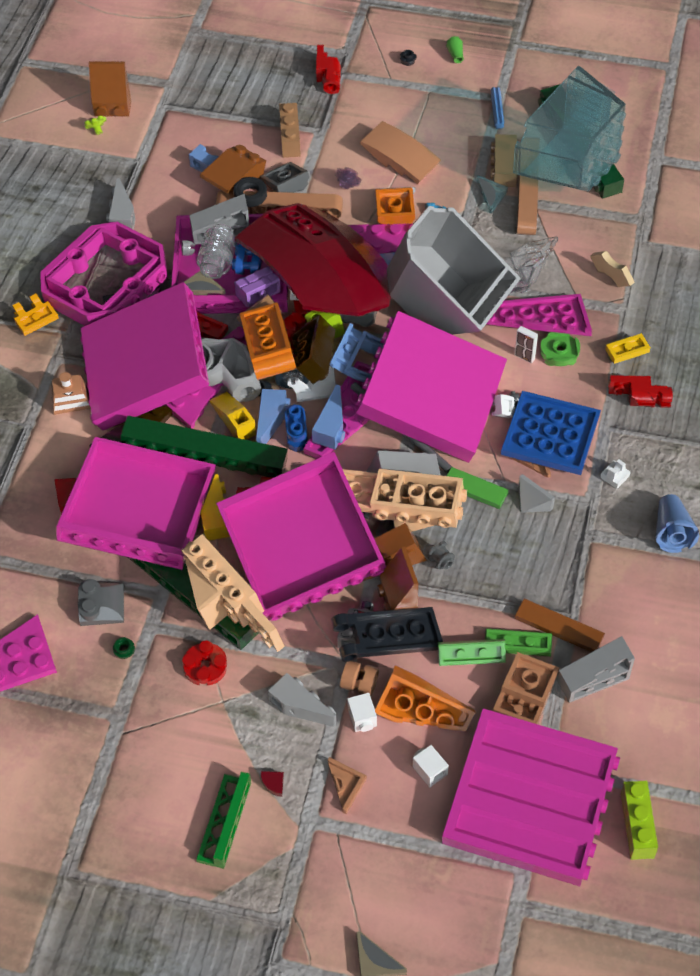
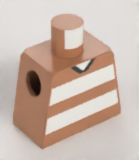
M63 372L59 375V378L52 380L54 415L91 409L88 403V398H90L89 391L81 375L71 376L70 373Z

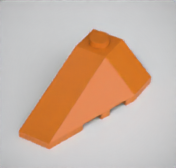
M396 665L375 708L376 714L393 722L416 723V725L420 726L432 725L442 729L465 732L476 712L419 676Z

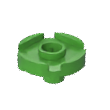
M550 332L541 341L540 353L545 359V363L549 366L574 365L580 354V342L576 337L574 339L570 336V334ZM558 346H562V349L564 348V350H557Z

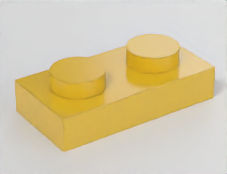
M641 333L606 344L605 350L615 364L649 353L651 347Z

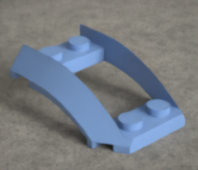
M350 323L331 359L330 367L353 379L365 382L366 378L371 377V374L351 365L359 349L375 355L378 347H382L383 343H380V338L366 331L362 333L353 328V324Z

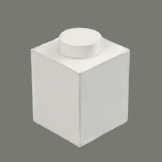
M369 693L347 698L348 711L355 732H366L377 726V715Z
M432 745L426 749L421 748L414 754L413 768L429 788L448 775L449 765Z

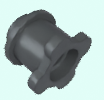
M441 541L438 545L428 550V559L430 561L434 560L437 563L438 569H448L454 564L455 555L446 549L447 543L445 541Z

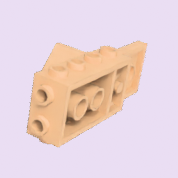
M343 469L361 511L372 513V517L379 520H394L395 528L404 523L408 525L411 531L435 525L443 528H457L458 520H462L463 507L461 505L467 499V490L464 489L463 478L379 469L378 473Z
M203 534L194 541L189 542L182 552L185 557L196 606L207 627L211 629L226 616H229L235 624L239 622L243 628L249 625L255 633L259 632L262 636V641L268 648L273 646L279 652L285 647L277 629L264 616V609L258 596L248 583Z

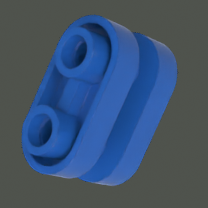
M236 244V259L233 258L232 270H235V274L244 275L245 269L250 270L251 275L255 271L260 270L262 260L241 244ZM248 255L252 256L251 262H247Z
M290 405L285 410L287 444L292 451L300 452L304 450L308 442L305 410L300 405Z

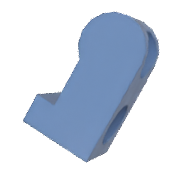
M199 144L189 154L190 166L203 172L219 156L207 153L206 147Z

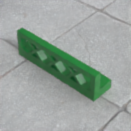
M241 772L239 777L224 774L196 859L198 863L222 869L225 868L251 786L249 773ZM228 782L237 784L234 794L230 796L226 791ZM229 802L228 813L222 817L219 808ZM222 823L221 835L215 839L212 830ZM215 845L216 851L213 859L204 857L206 849Z

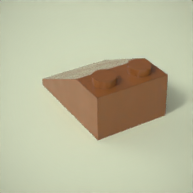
M89 61L91 100L94 116L129 117L131 96L125 61Z
M236 145L224 151L200 174V178L228 194L234 191L235 184L243 178L256 177L260 179V176L264 174L266 160L258 154L247 150L245 146Z
M406 547L400 548L380 575V584L377 585L379 597H383L385 603H383L384 611L418 608V581Z

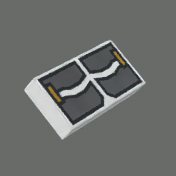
M520 326L516 335L515 356L532 364L535 360L538 334Z

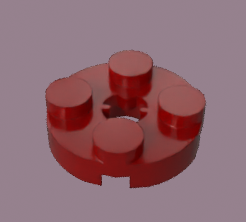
M207 640L192 646L182 659L185 676L196 685L207 684L208 686L216 684L225 676L227 671L225 652L218 645L212 644ZM202 661H210L209 667L199 666Z

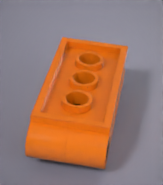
M278 302L240 313L257 380L297 369Z

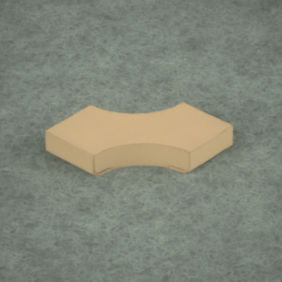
M607 251L595 252L590 255L597 271L611 277L618 287L631 286L634 283L627 266L617 263Z

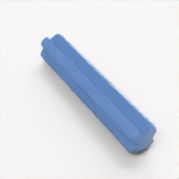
M492 87L491 100L494 126L496 129L504 128L501 91L499 87Z

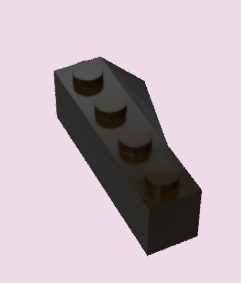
M320 314L291 335V338L294 340L292 345L295 347L293 351L296 355V368L312 384L319 380H324L329 374L336 331Z

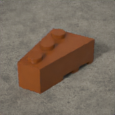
M406 523L374 539L386 567L401 547H406L412 565L427 561L417 538ZM369 576L367 578H364L363 581L373 579L378 576Z

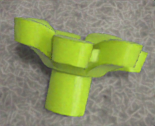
M98 116L97 119L85 121L84 126L86 129H94L96 135L103 133L101 126L107 120L104 116Z

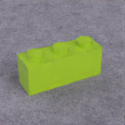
M648 781L624 782L621 790V800L630 859H654L658 850Z

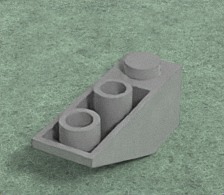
M117 178L116 185L112 186L113 199L109 201L110 213H107L106 221L107 223L119 222L134 230L136 220L134 207L120 178Z
M286 673L268 690L269 701L285 715L332 727L336 726L335 710L328 704L325 706L316 693L305 689L303 683L297 677L293 678Z

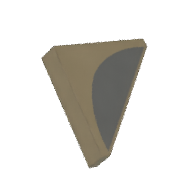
M202 270L184 282L193 292V295H208L207 293L225 294V289Z
M357 932L361 976L407 975V968L363 933Z

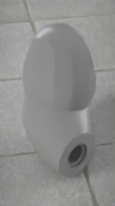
M234 338L221 340L201 339L209 386L222 383L229 390L232 397L239 402H248L257 398L261 393V385L256 378L247 346Z

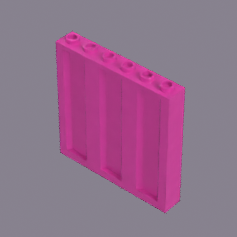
M483 708L442 835V844L580 887L582 879L587 880L591 866L586 864L588 857L593 858L597 844L592 842L594 835H600L603 822L598 820L600 813H606L609 800L604 798L606 791L611 792L615 778L610 776L612 770L617 771L620 757L616 756L618 748Z

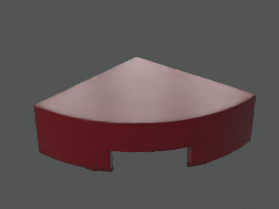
M261 771V780L266 789L273 795L282 797L284 772Z

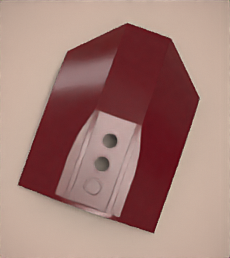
M300 203L266 211L235 236L236 242L254 253V255H257L283 280L301 303L303 310L364 316L367 313L379 311L390 305L391 296L387 276L388 265L385 260L360 234L326 211Z

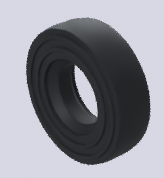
M246 177L235 184L234 197L244 194L243 192L246 189L252 188L258 191L255 195H245L247 207H256L266 200L267 187L261 179Z

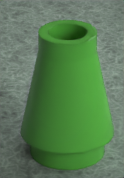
M457 36L449 38L446 48L454 62L461 63L464 60L463 41Z

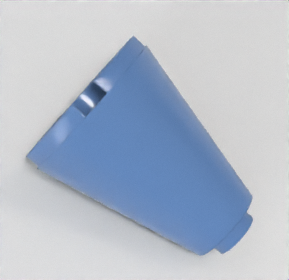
M673 494L663 496L659 500L656 542L662 550L670 553L682 552L681 549L686 547L688 549L692 548L699 539V531L678 496Z

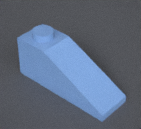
M337 384L312 429V440L314 443L334 450L338 443L343 442L345 437L340 385Z
M262 389L256 436L257 442L267 444L284 421L285 410L290 406V398H287L286 390Z

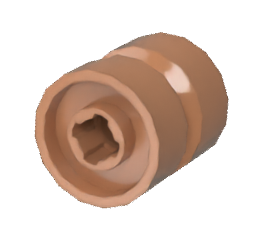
M355 661L346 662L340 688L350 691L357 689L360 694L369 693L372 696L376 687L379 668L369 665L363 668L361 663Z

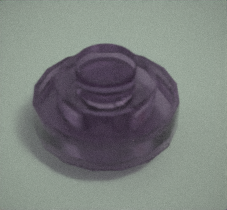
M348 167L344 169L337 168L335 176L338 178L337 180L340 182L339 185L345 189H349V187L354 188V186L358 187L362 181L357 176L358 172Z

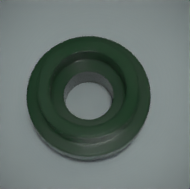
M126 637L117 639L113 645V653L120 659H127L135 652L133 641ZM122 648H128L125 651H120Z

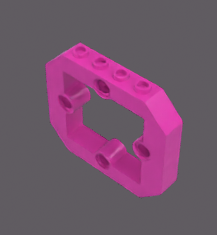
M119 222L91 225L40 272L41 292L44 302L48 301L56 311L84 326L144 300L168 277L163 245ZM107 245L121 252L125 264L135 265L140 262L145 266L133 277L127 278L123 282V287L102 306L90 299L85 286L78 285L69 288L63 284L73 274L84 273L89 267L88 261Z

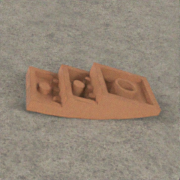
M384 121L360 141V144L385 167L390 165L401 176L405 173L417 185L441 161L440 158L413 137Z
M517 652L493 711L539 724L560 668Z

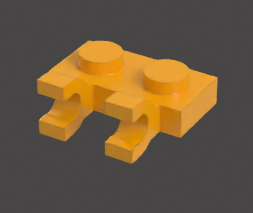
M37 294L29 297L33 309L25 312L19 302L12 305L15 310L14 315L16 316L14 321L24 336L59 319L57 312L48 301L42 303Z

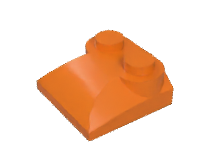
M413 188L375 189L377 221L379 224L413 223L415 220Z

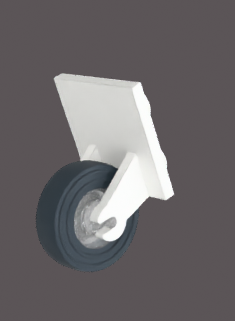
M330 366L328 376L315 384H312L298 369L275 375L276 383L279 386L294 389L297 402L329 398L336 386L334 368Z

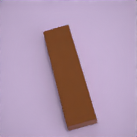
M525 598L515 615V619L543 632L552 633L553 636L590 652L599 648L605 635L602 631Z

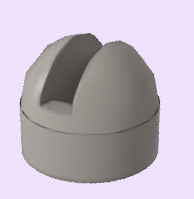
M182 240V256L192 255L195 252V249H191V247H195L192 241Z

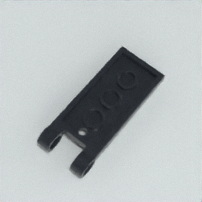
M433 607L353 614L341 613L331 618L334 631L341 632L349 628L353 630L356 644L349 643L339 648L341 660L344 662L353 661L361 657L438 650V642H443Z

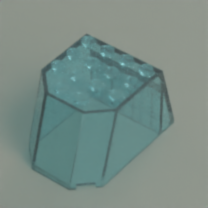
M577 66L526 121L524 127L527 129L521 142L517 141L515 144L513 173L578 190L590 191L593 186L598 185L601 177L609 172L611 166L620 159L621 154L619 151L623 142L621 137L624 131L623 122L626 117V104L582 67Z

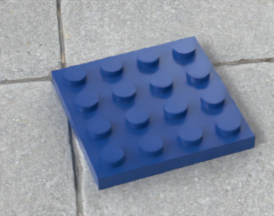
M522 391L501 449V455L581 475L601 410Z

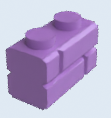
M269 267L257 270L253 274L242 277L234 282L235 294L246 307L254 305L267 294L271 297L281 292L279 277Z

